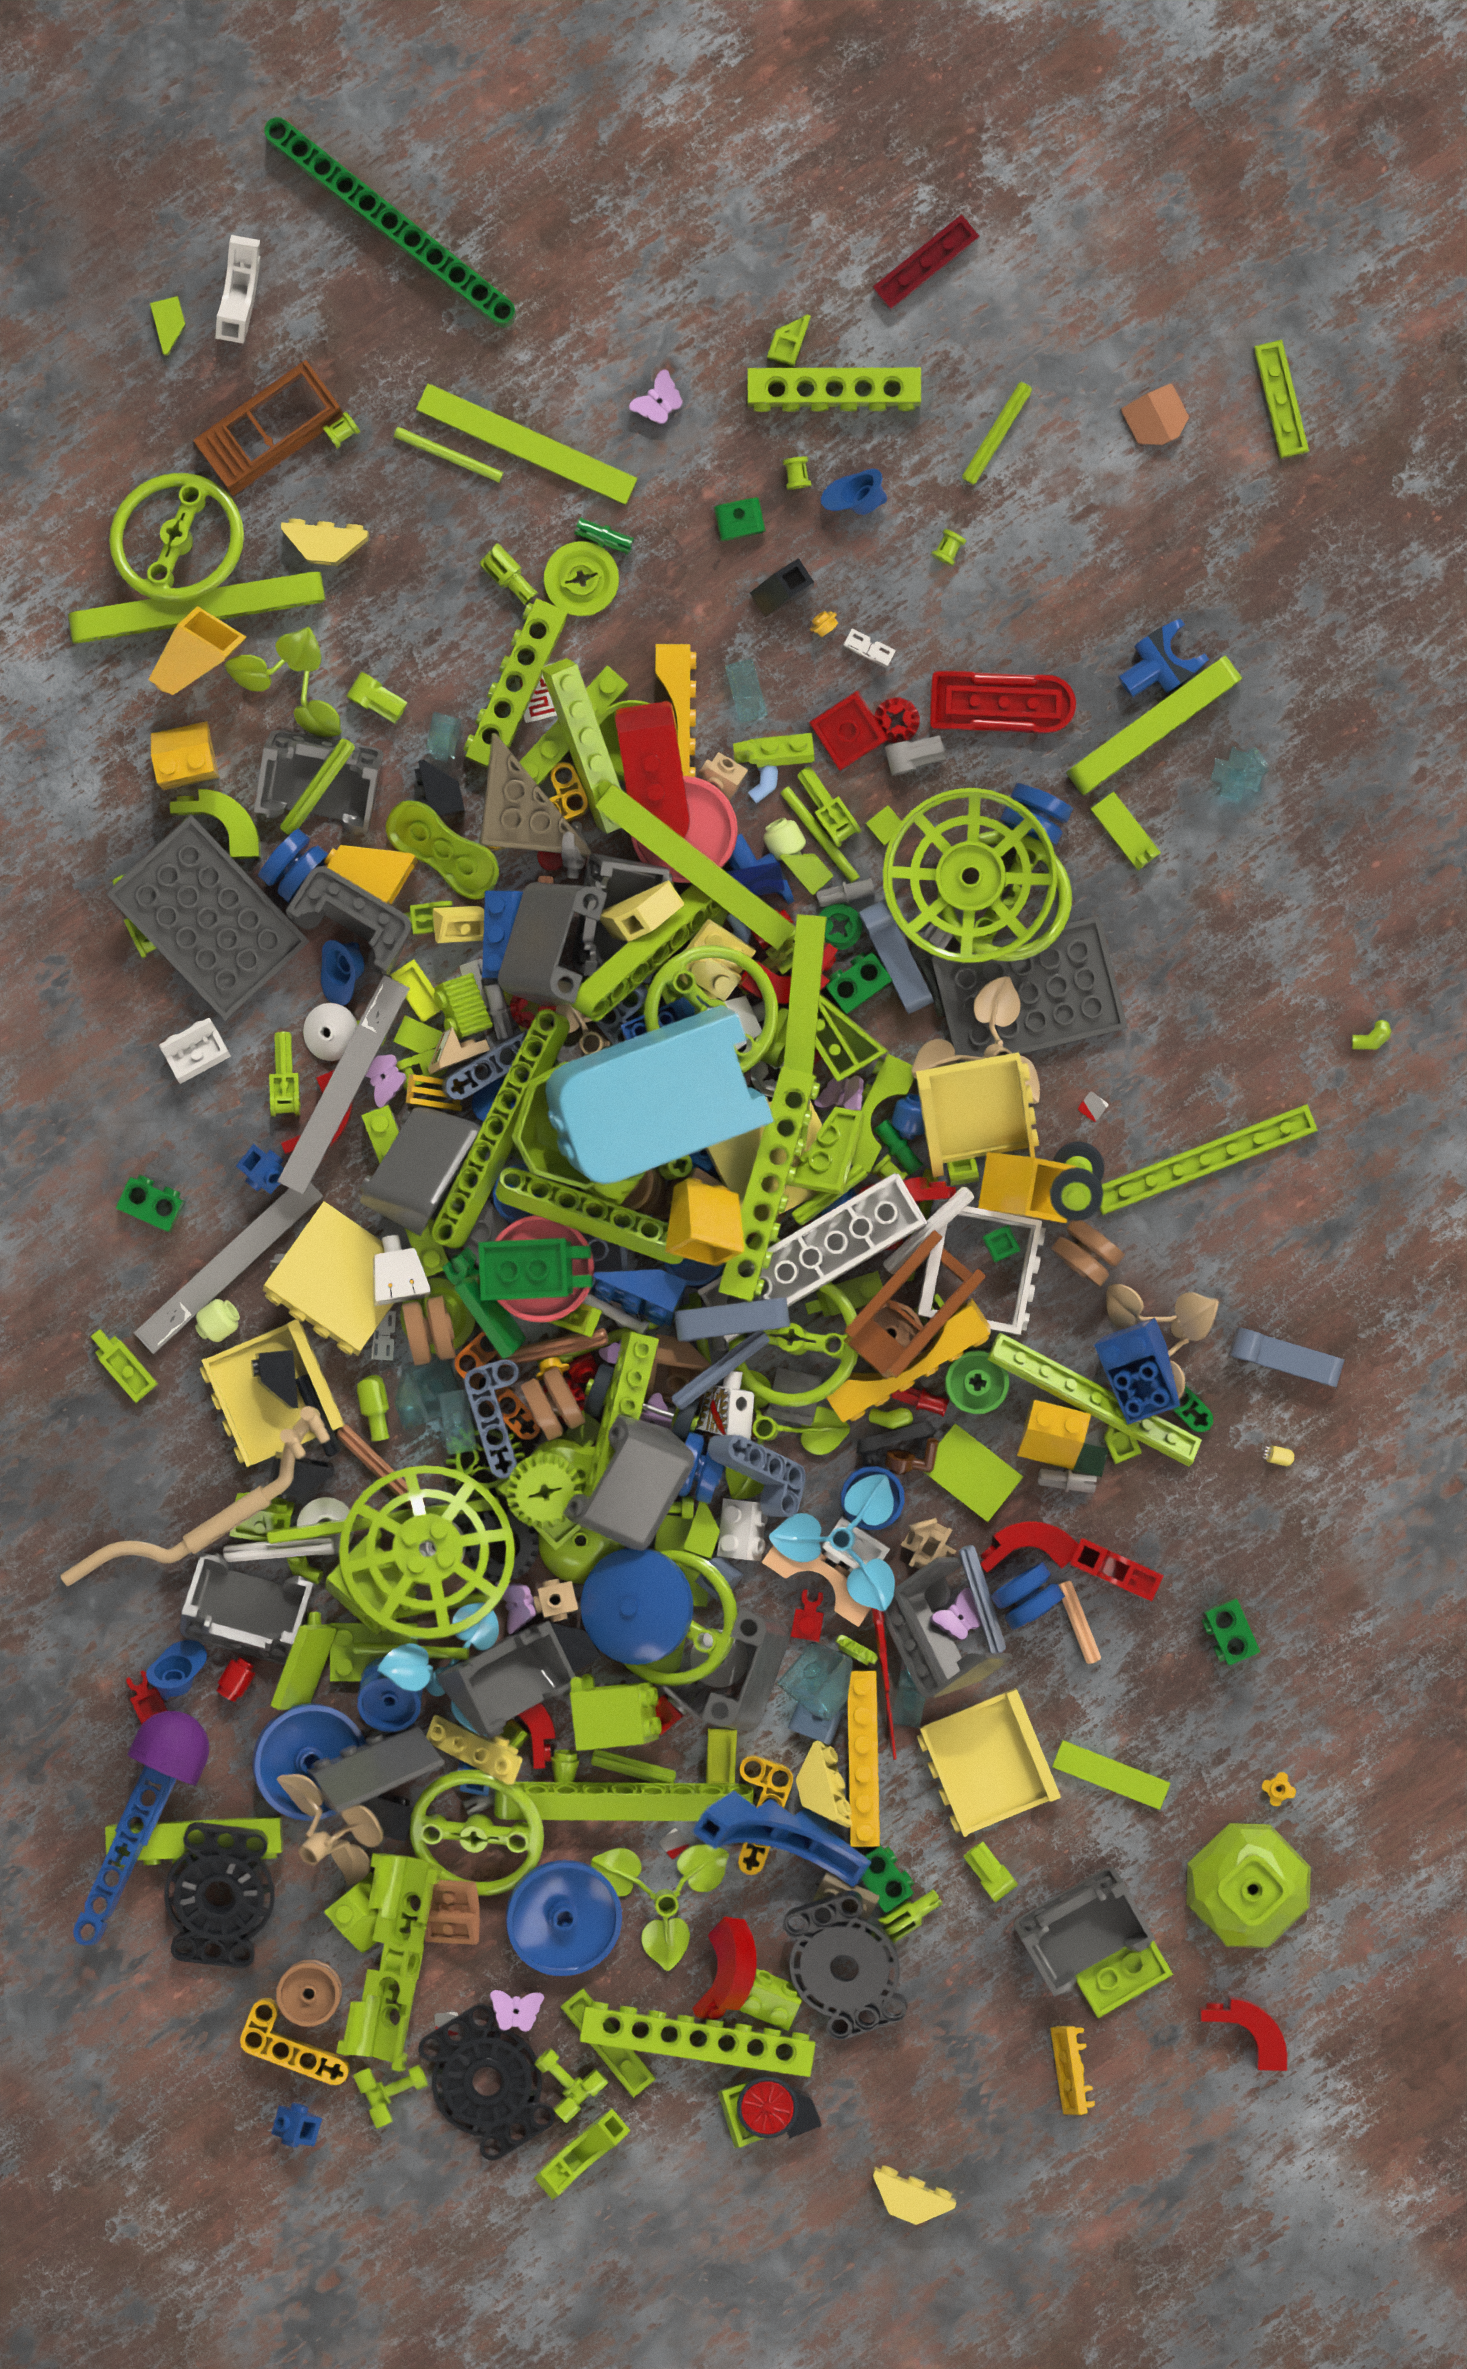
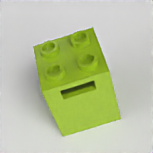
M378 1530L375 1541V1554L384 1552L380 1548V1539L382 1537L381 1530ZM367 1536L348 1554L349 1561L366 1557ZM394 1562L379 1565V1570L384 1579L395 1589L403 1575L399 1572ZM339 1564L327 1577L325 1590L374 1634L378 1635L381 1630L386 1633L387 1629L379 1626L366 1616L354 1602L346 1588ZM369 1568L353 1572L354 1581L362 1595L372 1607L380 1612L389 1596L376 1584ZM413 1582L405 1596L417 1599L416 1595L418 1593L416 1590L418 1584ZM399 1603L390 1619L397 1621L398 1612L401 1609L407 1611L409 1607Z
M589 1673L584 1674L582 1678L574 1677L571 1679L570 1698L577 1751L640 1745L659 1739L658 1734H661L662 1726L660 1718L656 1717L655 1705L658 1704V1692L656 1688H653V1683L639 1682L595 1687L594 1677Z

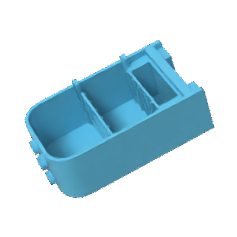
M720 1005L568 1062L554 1070L548 1079L545 1089L550 1109L548 1117L552 1127L556 1128L560 1139H557L561 1154L567 1157L571 1166L594 1182L602 1184L614 1183L774 1122L766 1096L753 1088H747L733 1045L746 1041V1037L737 1012Z

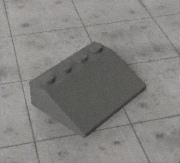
M413 1723L403 1730L391 1732L384 1736L382 1733L373 1735L366 1739L367 1744L358 1748L355 1745L349 1746L339 1752L340 1756L332 1760L329 1757L313 1763L314 1768L307 1772L310 1779L322 1793L324 1799L322 1804L339 1813L444 1765V1762L420 1727Z

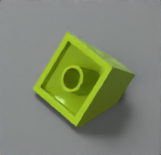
M372 1872L324 1911L339 1931L362 1954L377 1943V1941H373L378 1908H368L374 1877Z

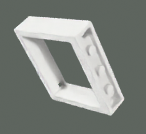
M939 1201L936 1211H938L946 1202ZM966 1206L957 1215L1030 1229L1012 1325L987 1320L991 1326V1331L1019 1336L1022 1330H1027L1030 1314L1025 1313L1027 1301L1032 1302L1035 1285H1031L1032 1273L1037 1274L1041 1257L1036 1256L1038 1245H1043L1046 1228H1041V1220ZM947 1225L939 1232L943 1238L930 1251L927 1257L917 1315L931 1319L938 1311L931 1309Z

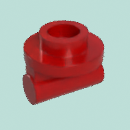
M590 1352L567 1363L570 1367L567 1371L575 1383H588L590 1378L594 1379L598 1371V1366Z

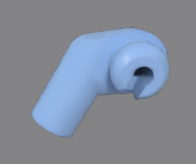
M768 765L758 768L760 771V783L748 792L756 804L776 789L778 769L776 766Z
M732 914L728 915L726 918L734 929L733 935L749 944L751 929Z

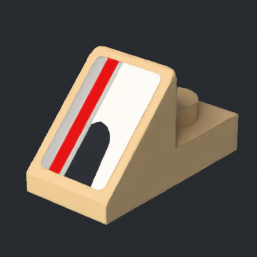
M452 1027L444 1031L440 1036L430 1062L429 1073L438 1072L488 1052L490 1048L486 1039L476 1043L473 1038L459 1044Z

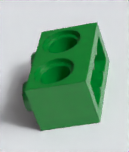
M862 952L850 961L852 967L843 973L839 969L828 977L830 981L825 986V989L846 1015L893 980L873 952L869 955ZM870 965L876 969L877 977L874 980L866 981L861 977L860 971L864 966ZM844 982L850 983L854 989L853 995L849 998L839 996L837 992L839 984Z
M140 1174L137 1179L129 1177L116 1209L171 1233L185 1203L184 1200L179 1199L181 1193L166 1186L163 1191L153 1187L155 1181ZM136 1188H142L146 1193V1199L141 1204H135L131 1199V1194ZM163 1200H169L173 1207L172 1212L168 1216H161L157 1210L158 1204Z
M1237 1598L1203 1611L1206 1618L1201 1621L1207 1635H1214L1217 1645L1213 1646L1219 1662L1225 1661L1226 1665L1230 1666L1261 1652ZM1226 1611L1231 1616V1622L1227 1627L1220 1628L1216 1624V1616L1220 1612ZM1233 1638H1239L1243 1644V1648L1238 1654H1230L1227 1649L1228 1642Z
M880 1844V1846H875L863 1855L868 1860L874 1857H881L885 1861V1867L882 1871L873 1872L868 1867L861 1878L870 1892L879 1895L877 1902L885 1913L914 1894L911 1887L915 1883L906 1870L900 1873L894 1864L898 1861V1858L889 1846L884 1849ZM890 1881H897L902 1886V1890L897 1896H889L885 1892V1887Z

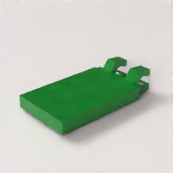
M566 1238L478 1242L481 1301L569 1297V1294H573V1288H593L591 1275H573L572 1259H591V1246H571V1241H567Z
M467 1247L460 1255H454L450 1262L446 1263L442 1269L449 1281L456 1285L454 1289L504 1360L512 1355L527 1338L510 1313L497 1300L481 1301L480 1271L475 1266L477 1257Z

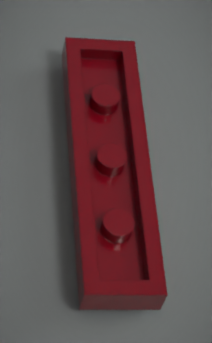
M961 214L877 282L872 289L891 311L980 238L979 234Z

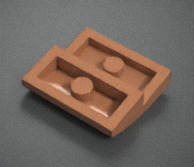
M440 1880L439 1883L433 1886L425 1942L476 1945L479 1942L480 1929L476 1882Z

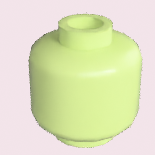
M780 818L765 828L767 832L763 837L764 843L776 860H781L779 858L781 854L802 855L800 850L805 846L806 840L795 821Z
M215 1299L198 1311L196 1314L198 1324L195 1327L203 1339L208 1338L213 1342H220L236 1331L240 1316L231 1302Z

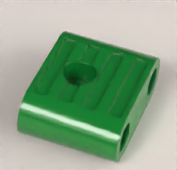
M759 497L725 503L714 507L721 541H729L766 532Z

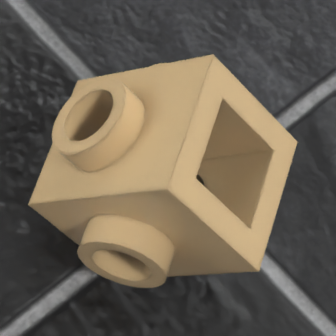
M718 752L713 761L706 760L699 774L703 776L702 780L713 784L730 801L748 770L734 762L731 758Z
M559 1579L543 1582V1588L538 1589L539 1596L533 1597L537 1614L543 1613L544 1619L550 1618L551 1623L568 1619V1613L578 1611L572 1581L561 1584ZM557 1596L561 1602L558 1605H552L549 1601L550 1598Z

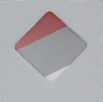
M1089 1092L1078 1107V1110L1093 1122H1096L1108 1107V1103L1095 1093Z
M676 1828L658 1842L671 1859H675L689 1847V1843Z
M436 2013L434 2015L435 2029L456 2017L458 2013ZM453 2024L449 2027V2036L459 2034L458 2024Z

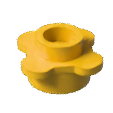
M822 611L812 620L811 632H817L820 637L827 635L838 624V621L834 618L837 614L832 611L828 613Z
M558 1357L548 1358L539 1364L540 1373L536 1375L537 1380H543L544 1373L555 1367H558L563 1375V1372L569 1370V1364H562L561 1359Z
M1279 1772L1276 1777L1265 1780L1262 1783V1789L1268 1793L1270 1803L1273 1806H1279L1283 1800L1293 1798L1296 1795V1789L1289 1784L1288 1775L1284 1772ZM1278 1786L1282 1788L1280 1792L1276 1791Z

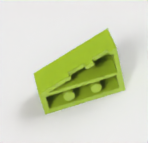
M820 993L815 1046L837 1082H841L889 1051Z

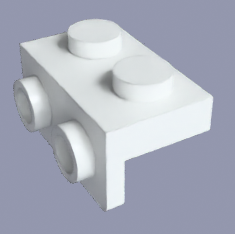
M210 1018L194 1023L191 1028L168 1037L165 1042L159 1045L180 1084L231 1057Z
M723 1498L717 1556L743 1560H761L765 1549V1525L768 1521V1517L761 1510V1502Z
M842 1516L832 1532L837 1528H847L852 1522ZM858 1526L852 1530L856 1537V1542L852 1549L863 1560L865 1565L872 1559L878 1558L883 1560L890 1550L888 1546ZM830 1542L823 1543L822 1548L826 1550L824 1555L833 1562L839 1564L840 1561H843L850 1566L848 1570L850 1573L856 1568H861L847 1551L834 1549Z

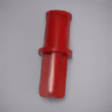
M910 1387L903 1392H900L898 1389L891 1394V1397L916 1406V1410L922 1408L944 1417L950 1401L949 1399L925 1392V1388L919 1390Z

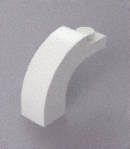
M231 235L226 282L217 314L216 339L244 344L257 287L260 265V240Z

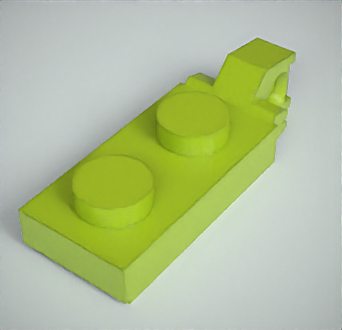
M812 733L754 738L733 743L734 761L736 763L750 762V764H757V768L768 765L781 766L812 763L815 761Z
M878 1271L835 1285L850 1300L854 1309L867 1305L883 1288ZM821 1291L816 1292L818 1300L805 1303L808 1315L819 1311L823 1312L824 1317L841 1313L834 1301Z
M101 1329L91 1336L100 1347L95 1352L99 1357L98 1360L135 1403L158 1385L157 1381L122 1340H119L116 1336L109 1339Z

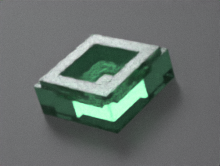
M1084 1443L1073 1470L1102 1477L1108 1449Z

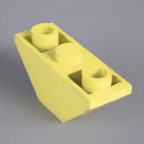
M289 519L288 523L281 522L282 532L309 564L338 566L369 541V533L363 530L361 525L346 524L345 529L335 528L334 523L318 521L317 526L306 525V521L302 519Z
M668 880L602 910L600 921L612 938L629 942L653 931L684 905V902Z
M819 1740L815 1741L796 1778L801 1804L803 1807L847 1828L853 1826L850 1817L852 1810L845 1798L843 1790L845 1782L839 1774L837 1766L838 1755L833 1747Z
M882 2165L881 2169L874 2167L872 2171L890 2215L918 2225L953 2210L956 2206V2200L951 2198L953 2193L945 2189L936 2187L935 2191L924 2187V2181L909 2176L908 2180L897 2176V2170Z

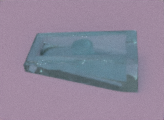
M753 658L726 665L725 671L740 723L768 716Z
M466 1389L438 1394L448 1454L452 1455L477 1450L470 1402Z

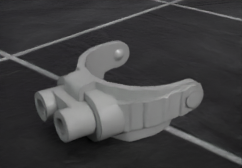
M579 821L572 822L571 827L587 845L586 838L582 835V824ZM566 832L563 835L562 860L563 865L568 867L567 877L578 878V875L581 874V869L585 865L587 856L581 855L578 847L575 846V836L572 832Z

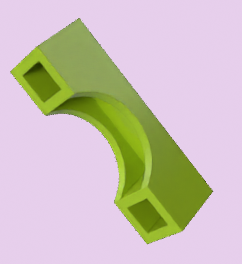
M887 1054L885 1059L881 1057L878 1059L872 1072L877 1077L873 1085L867 1083L862 1093V1100L865 1102L861 1111L864 1113L865 1118L851 1166L860 1164L864 1167L867 1174L870 1173L882 1148L872 1134V1113L875 1107L884 1099L892 1096H906L914 1080L911 1073L913 1065L890 1054Z

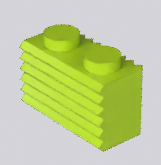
M473 973L443 982L434 987V1002L439 1009H442L445 1016L444 1028L448 1030L452 1027L458 1040L482 1033L493 1027Z

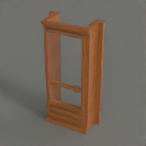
M304 360L196 437L193 442L234 497L324 432L323 427L325 425L329 427L342 418L343 412L307 360ZM304 376L326 408L274 445L273 439L267 436L251 413ZM247 416L263 436L264 443L270 446V449L253 461L248 458L229 431L230 428Z
M935 1230L932 1231L843 1331L848 1335L843 1341L886 1379L891 1375L895 1378L900 1375L986 1277L979 1269L972 1274L943 1248L940 1262L963 1283L923 1328L898 1306V1303L890 1298L943 1238ZM886 1303L889 1304L891 1310H896L919 1331L905 1348L873 1320V1317Z

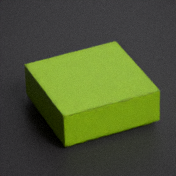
M887 805L870 819L866 825L882 845L885 846L890 842L901 820Z

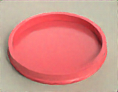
M683 776L690 812V827L684 839L722 868L732 855L737 840V819L733 807L727 797L713 784L696 777ZM631 835L633 847L642 863L667 867L672 875V882L691 883Z
M537 1215L518 1219L501 1231L495 1241L566 1238L567 1241H571V1246H589L584 1236L578 1230ZM592 1251L591 1259H572L573 1275H591L593 1279L594 1259ZM573 1288V1294H569V1297L497 1301L505 1310L520 1319L531 1322H550L563 1318L578 1308L585 1300L590 1288Z

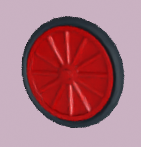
M768 2076L760 2077L750 2081L740 2092L737 2100L738 2118L743 2127L752 2135L760 2138H775L786 2133L795 2123L798 2115V2100L793 2089L783 2080Z

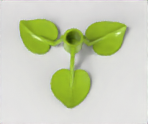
M309 626L297 632L285 634L277 640L275 648L281 660L270 669H267L266 662L262 658L254 655H239L226 661L224 666L229 675L245 689L256 692L264 691L270 687L272 680L269 675L274 674L285 662L294 671L304 670L301 704L303 706H298L294 710V717L297 723L307 732L317 736L332 737L342 733L340 717L331 705L320 700H311L309 703L307 701L309 672L317 670L322 660L318 642Z
M749 1370L760 1383L772 1389L769 1380L763 1374ZM741 1382L740 1389L750 1391ZM754 1394L753 1413L755 1411L757 1419L753 1424V1432L759 1438L757 1443L763 1446L764 1441L775 1439L779 1431L802 1433L801 1443L803 1447L812 1454L824 1455L836 1449L850 1433V1426L847 1421L842 1423L835 1411L819 1406L816 1407L814 1421L811 1426L801 1424L802 1427L778 1425L774 1419L762 1416L759 1408L767 1406L769 1402ZM725 1468L726 1480L732 1499H748L763 1492L764 1484L731 1468Z
M699 1844L687 1848L677 1860V1868L684 1876L680 1879L674 1891L661 1889L657 1893H654L641 1880L636 1878L640 1874L642 1866L638 1856L629 1849L614 1848L592 1858L591 1866L600 1871L610 1881L618 1897L629 1895L632 1891L633 1883H635L651 1899H654L656 1911L663 1916V1920L654 1919L648 1922L642 1931L641 1942L646 1953L659 1963L664 1970L669 1971L683 1957L690 1939L688 1925L683 1919L675 1917L668 1920L678 1910L679 1903L677 1897L680 1895L684 1883L688 1880L689 1886L697 1892L712 1891L721 1883L724 1877L729 1853L721 1847L714 1850L708 1844Z

